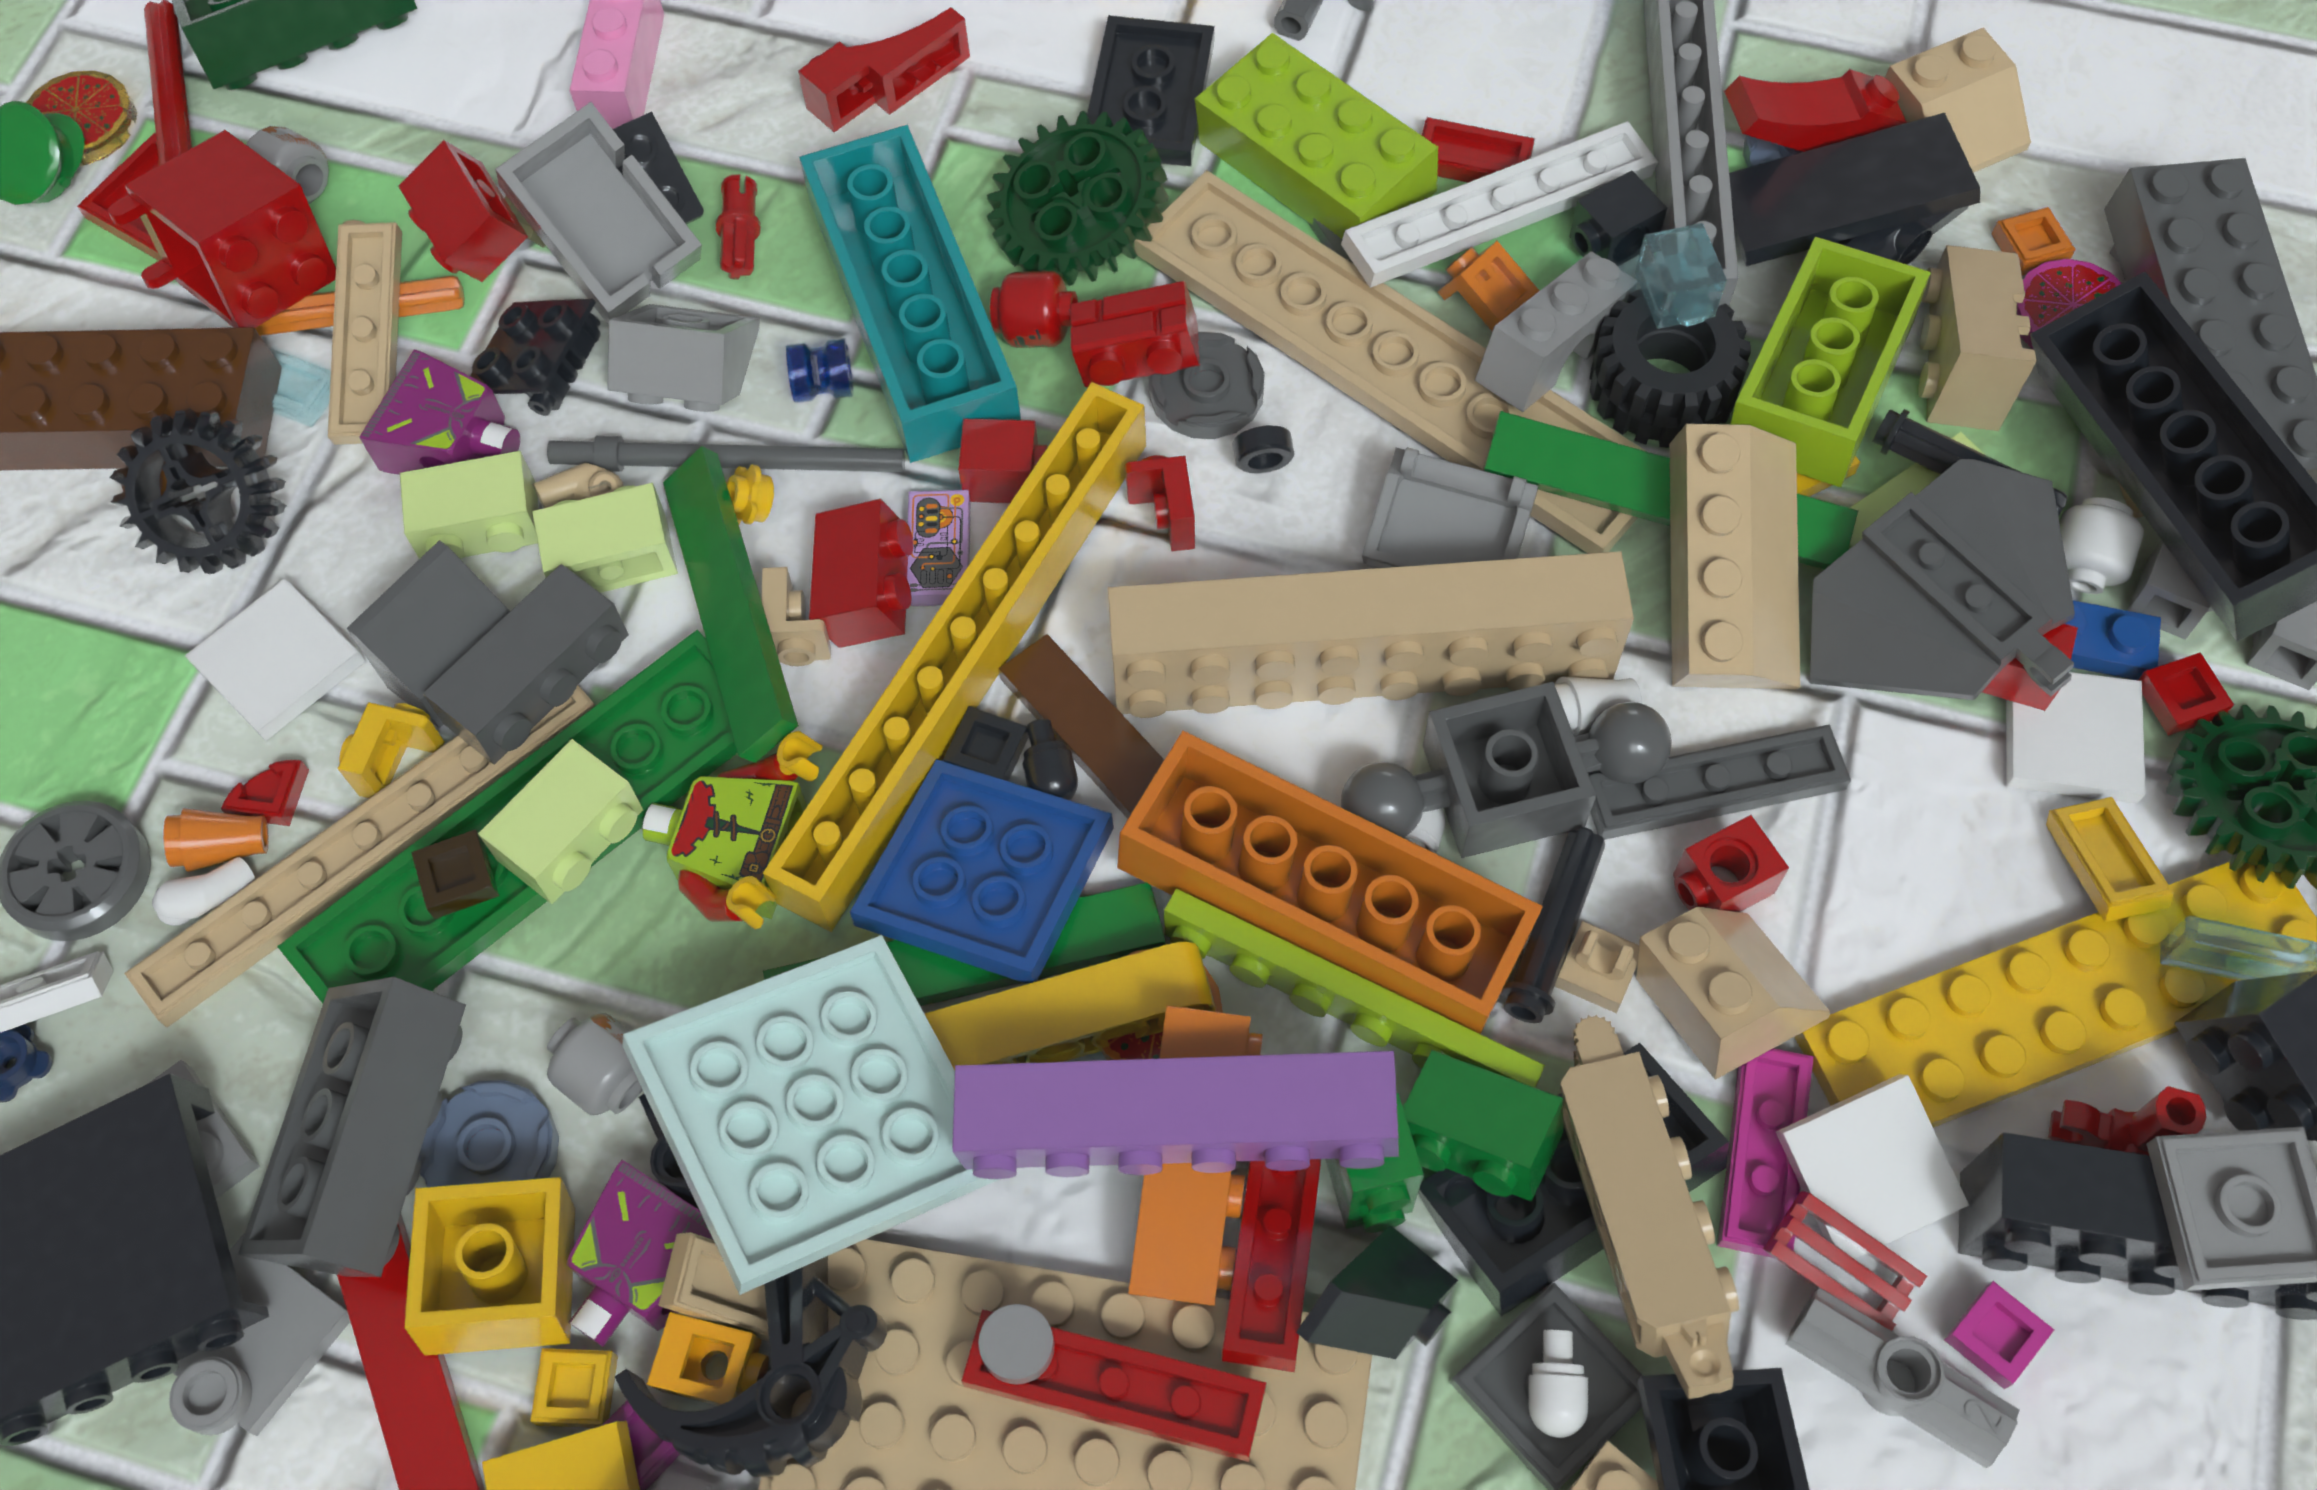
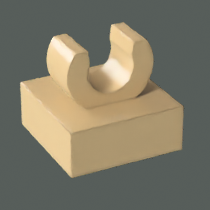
M1582 921L1558 975L1555 987L1617 1014L1638 964L1639 945Z

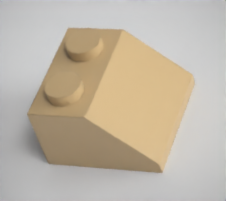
M1984 27L1889 66L1885 78L1895 86L1900 98L1897 102L1907 123L1945 112L1973 173L2028 150L2031 139L2016 65Z
M1695 907L1640 936L1636 980L1715 1080L1829 1018V1009L1748 913Z

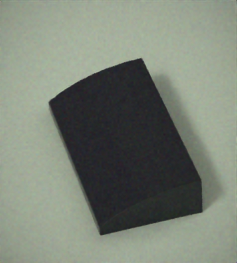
M1638 1043L1624 1052V1055L1639 1052L1647 1076L1658 1075L1663 1083L1669 1105V1117H1664L1663 1121L1669 1137L1680 1136L1686 1147L1692 1178L1685 1180L1688 1191L1691 1192L1727 1168L1729 1141L1644 1046ZM1560 1093V1094L1557 1095V1096L1563 1098L1562 1093ZM1564 1124L1561 1139L1532 1202L1513 1194L1508 1197L1491 1194L1479 1187L1472 1178L1447 1168L1436 1172L1421 1182L1418 1192L1420 1198L1456 1255L1500 1316L1517 1307L1604 1249Z

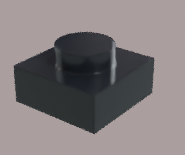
M968 706L943 760L947 763L1009 781L1029 738L1027 726Z

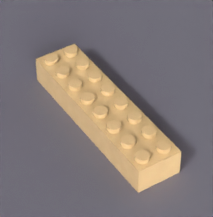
M1622 551L1108 587L1116 708L1122 714H1132L1139 718H1153L1164 714L1166 711L1194 709L1199 713L1212 714L1234 706L1257 705L1264 709H1279L1288 706L1292 702L1320 701L1324 704L1339 705L1361 697L1383 696L1388 700H1404L1418 693L1446 692L1453 696H1464L1475 693L1480 689L1508 687L1516 691L1549 682H1554L1555 684L1560 677L1613 680L1634 620Z

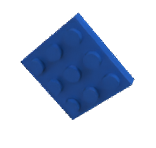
M936 759L850 910L853 924L870 932L1026 984L1037 982L1114 829L1112 813Z

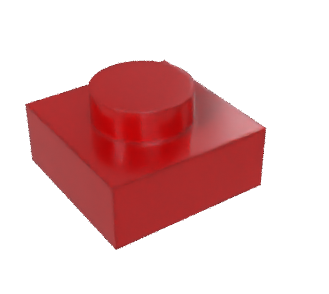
M2201 652L2144 671L2137 680L2142 681V695L2168 736L2195 727L2197 721L2201 718L2210 722L2218 712L2226 711L2228 713L2234 706V703Z

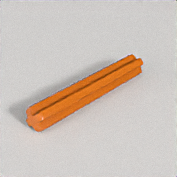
M456 276L400 282L399 317L458 310L464 307V290L459 278ZM335 291L306 296L255 329L260 336L332 327Z

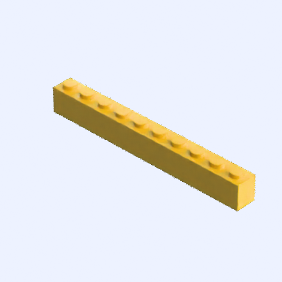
M1093 382L1090 383L764 870L763 875L770 890L777 895L776 904L830 932L833 931L886 849L935 760L943 761L968 706L978 707L999 674L998 668L1008 661L1126 478V463L1137 461L1146 448L1145 407L1143 404Z

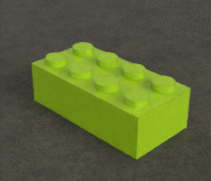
M1273 32L1195 98L1201 145L1307 222L1312 224L1314 218L1341 239H1343L1345 230L1422 201L1426 197L1430 198L1437 192L1438 146Z
M1815 237L1740 392L1730 425H1751L1796 443L1797 473L1841 488L1914 324L1931 272Z

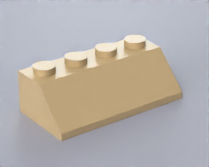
M1686 424L1670 443L1672 687L1800 688L1796 443L1751 425Z

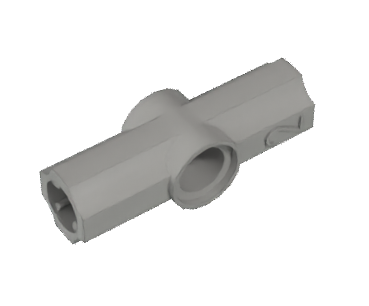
M1820 1287L1813 1292L1789 1332L1786 1345L1859 1389L1867 1403L1876 1411L1888 1416L1904 1417L1985 1468L1994 1464L1998 1455L2008 1444L2018 1424L2017 1416L2020 1409L1944 1364L1937 1351L1926 1341L1914 1336H1898ZM1895 1360L1900 1362L1911 1371L1915 1381L1914 1393L1899 1390L1891 1382L1887 1372L1888 1361Z

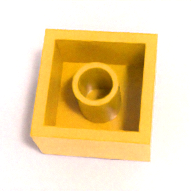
M561 1177L415 1188L404 1328L424 1356L570 1344L571 1324L568 1322L572 1314L573 1271L567 1266V1261L574 1247L576 1208Z

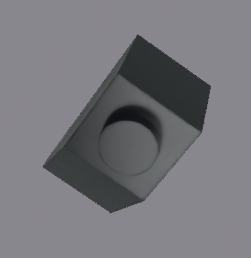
M1390 1225L1329 1282L1296 1333L1309 1343L1397 1359L1415 1338L1424 1346H1427L1439 1332L1452 1313L1442 1303L1456 1285L1458 1279Z

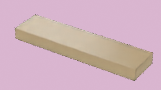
M396 222L338 224L328 438L334 445L363 444L359 438L396 379L402 231Z

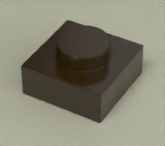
M476 829L411 852L426 908L434 919L499 896L484 842Z

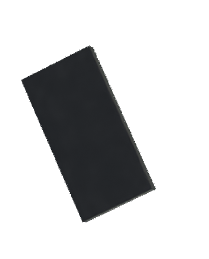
M1945 112L1729 173L1734 234L1746 267L1809 250L1815 237L1838 242L1980 203L1979 183Z

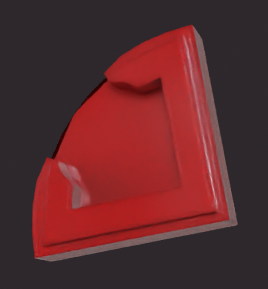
M284 760L272 763L268 766L269 770L256 775L244 785L238 783L226 797L221 810L224 813L243 816L264 815L267 824L290 826L309 769L302 760Z

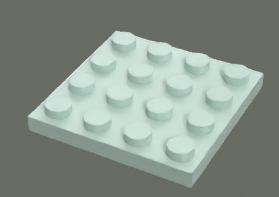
M882 935L623 1034V1049L739 1295L999 1180L974 1176L973 1169H965L952 1152L955 1070Z

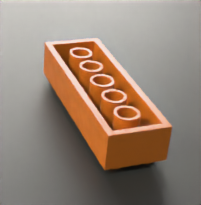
M1183 730L1123 826L1119 836L1118 869L1170 895H1173L1177 888L1479 1034L1482 1033L1543 908L1542 905Z

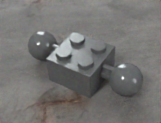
M1549 682L1429 711L1423 749L1431 772L1413 776L1407 769L1392 762H1373L1356 770L1345 783L1341 794V808L1403 838H1406L1416 828L1423 812L1444 808L1460 856L1465 858L1585 827L1596 798V793L1588 773L1599 770L1605 777L1623 784H1636L1647 781L1658 774L1667 763L1672 747L1671 733L1664 718L1653 708L1638 702H1621L1602 711L1594 720L1589 733L1574 737L1554 682Z

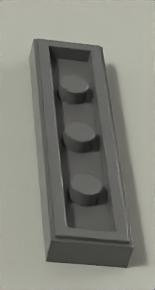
M1830 724L1669 757L1667 763L1658 774L1641 783L1623 784L1605 777L1600 771L1589 773L1596 793L1591 815L1597 834L1602 836L1604 840L1843 791L1847 789L1851 782Z

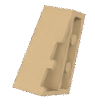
M1946 245L1937 267H1929L1927 269L1931 274L1922 302L1930 303V308L1921 329L1920 349L1928 350V362H1925L1921 371L1918 394L1919 397L1927 398L1926 422L1999 431L2037 361L2035 350L2024 349L2021 345L2020 335H2028L2031 326L2028 316L2017 315V302L2022 303L2025 297L2018 253Z

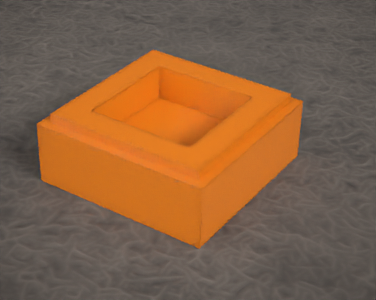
M2049 207L1997 221L1991 233L2002 252L2018 253L2022 276L2027 275L2029 271L2045 262L2071 259L2076 250Z

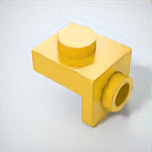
M368 702L354 734H350L341 747L338 770L359 796L370 798L391 783L407 747L434 753L444 745L445 741L432 724L431 717L420 708L405 703H396L392 708Z

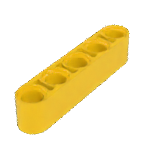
M1176 942L924 1014L955 1070L956 1065L1065 1062L1103 1051L1102 1048L1109 1046V1039L1135 1033L1137 1039L1163 1032L1166 1005L1215 1012L1216 1006L1199 947L1192 942Z

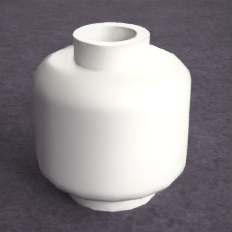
M2092 497L2083 500L2082 505H2075L2063 512L2059 524L2071 589L2082 593L2100 594L2106 586H2117L2129 580L2144 534L2142 525L2132 516L2133 510L2129 506L2108 498Z

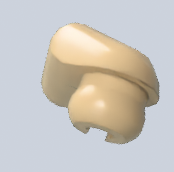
M583 463L535 482L533 487L542 507L547 508L564 500H581L613 492L617 488L623 487V482L612 471L593 464Z

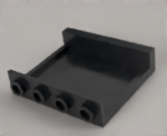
M169 1073L0 1155L1 1445L15 1446L33 1441L48 1432L47 1424L67 1414H82L104 1407L114 1399L113 1392L133 1382H150L168 1376L178 1369L179 1360L197 1351H212L232 1345L243 1338V1329L269 1317L266 1306L243 1301L196 1125L197 1121L215 1113L208 1088Z

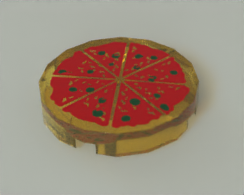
M95 70L72 71L52 78L36 89L26 102L36 107L43 115L60 113L71 117L78 123L82 129L85 144L80 165H88L105 159L121 148L131 134L127 129L131 125L132 120L136 124L138 114L133 99L125 86L112 75Z

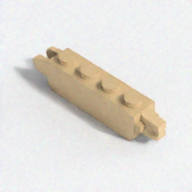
M1597 1014L1594 1017L1588 1015L1586 1019L1581 1018V1022L1576 1023V1029H1573L1574 1046L1576 1045V1051L1573 1052L1574 1067L1569 1068L1560 1082V1090L1563 1096V1124L1635 1346L1654 1358L1666 1356L1688 1399L1732 1389L1734 1376L1727 1341L1731 1313L1739 1311L1738 1295L1729 1269L1726 1266L1716 1268L1708 1245L1715 1243V1234L1707 1206L1703 1200L1692 1202L1685 1180L1692 1178V1172L1684 1142L1680 1136L1670 1138L1663 1121L1664 1117H1669V1105L1663 1083L1658 1075L1647 1076L1639 1052L1624 1055L1619 1038L1615 1034V1027H1611V1021H1606L1605 1017L1599 1018Z

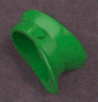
M11 101L0 106V200L13 205L48 203L60 196L65 188L69 187L74 174L81 164L85 146L82 129L76 121L60 113L43 115L36 107L23 101Z

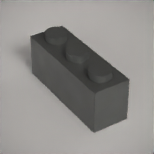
M560 564L435 681L423 695L446 727L495 765L508 751L520 747L530 735L531 729L554 707L564 704L573 695L577 685L596 666L611 659L619 650L622 641L629 634L614 603L564 565Z

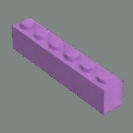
M1394 1051L956 1065L952 1152L965 1169H973L974 1176L984 1179L1012 1178L1017 1175V1168L1045 1167V1173L1051 1176L1078 1177L1087 1175L1089 1173V1166L1118 1165V1171L1124 1174L1150 1175L1161 1172L1162 1164L1192 1163V1169L1195 1171L1222 1173L1234 1170L1236 1168V1161H1265V1166L1269 1169L1294 1171L1309 1167L1310 1159L1337 1158L1340 1160V1165L1346 1168H1374L1384 1164V1157H1399Z

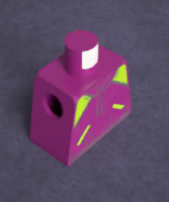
M415 349L359 437L379 471L398 475L402 472L516 452L520 446L519 431L504 425L505 416L493 391L486 384Z
M621 1160L614 1169L568 1256L567 1266L583 1281L593 1287L568 1323L602 1347L610 1339L628 1312L657 1331L664 1328L669 1312L679 1313L658 1306L676 1234L692 1232L713 1240L700 1210L624 1160Z

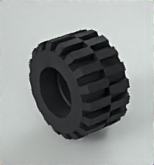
M1665 284L1652 285L1651 292L1648 294L1641 289L1629 293L1627 302L1619 300L1611 308L1610 316L1605 317L1590 370L1589 379L1592 381L1589 390L1592 400L1599 401L1598 413L1603 419L1613 418L1614 424L1612 428L1621 435L1629 431L1636 435L1635 442L1647 445L1648 439L1659 441V447L1670 448V443L1686 424H1720V422L1726 423L1749 366L1748 359L1751 353L1750 341L1744 340L1747 330L1743 322L1732 321L1734 310L1726 303L1720 306L1713 302L1714 295L1703 291L1701 295L1690 292L1691 286L1679 284L1676 290H1667ZM1666 359L1674 361L1687 368L1690 372H1667L1653 366L1647 360Z

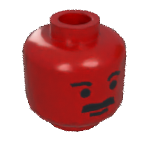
M1012 272L1004 277L1000 287H994L991 292L990 318L993 330L996 334H1002L1004 340L1014 348L1056 347L1064 341L1068 327H1072L1071 304L1078 303L1077 294L1075 291H1067L1063 278L1057 272Z

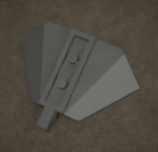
M1959 459L1917 495L1910 492L1862 532V539L1813 579L1810 684L1975 700L1997 674L2014 658L2024 665L2026 672L2032 680L2050 697L2071 681L2072 675L2069 671L2073 669L2074 662L2042 636L2046 632L2074 619L2075 616L2052 481L1975 459Z

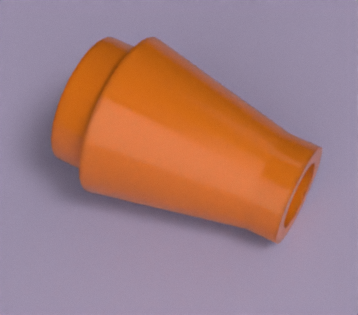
M183 808L181 815L166 816L163 830L164 850L168 865L170 867L184 866L187 872L228 862L236 857L242 858L255 854H267L269 835L264 815L243 816Z

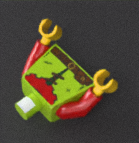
M794 731L788 734L780 743L777 753L756 763L753 762L721 772L716 777L701 776L692 782L683 809L653 803L646 812L642 828L643 839L669 846L667 862L678 880L679 891L711 922L744 921L756 930L760 929L764 923L762 917L773 918L777 906L775 902L777 895L770 890L763 872L807 807L799 783L793 781L798 776L806 781H813L818 777L819 767L807 759L813 753L819 752L823 748V745L801 731Z

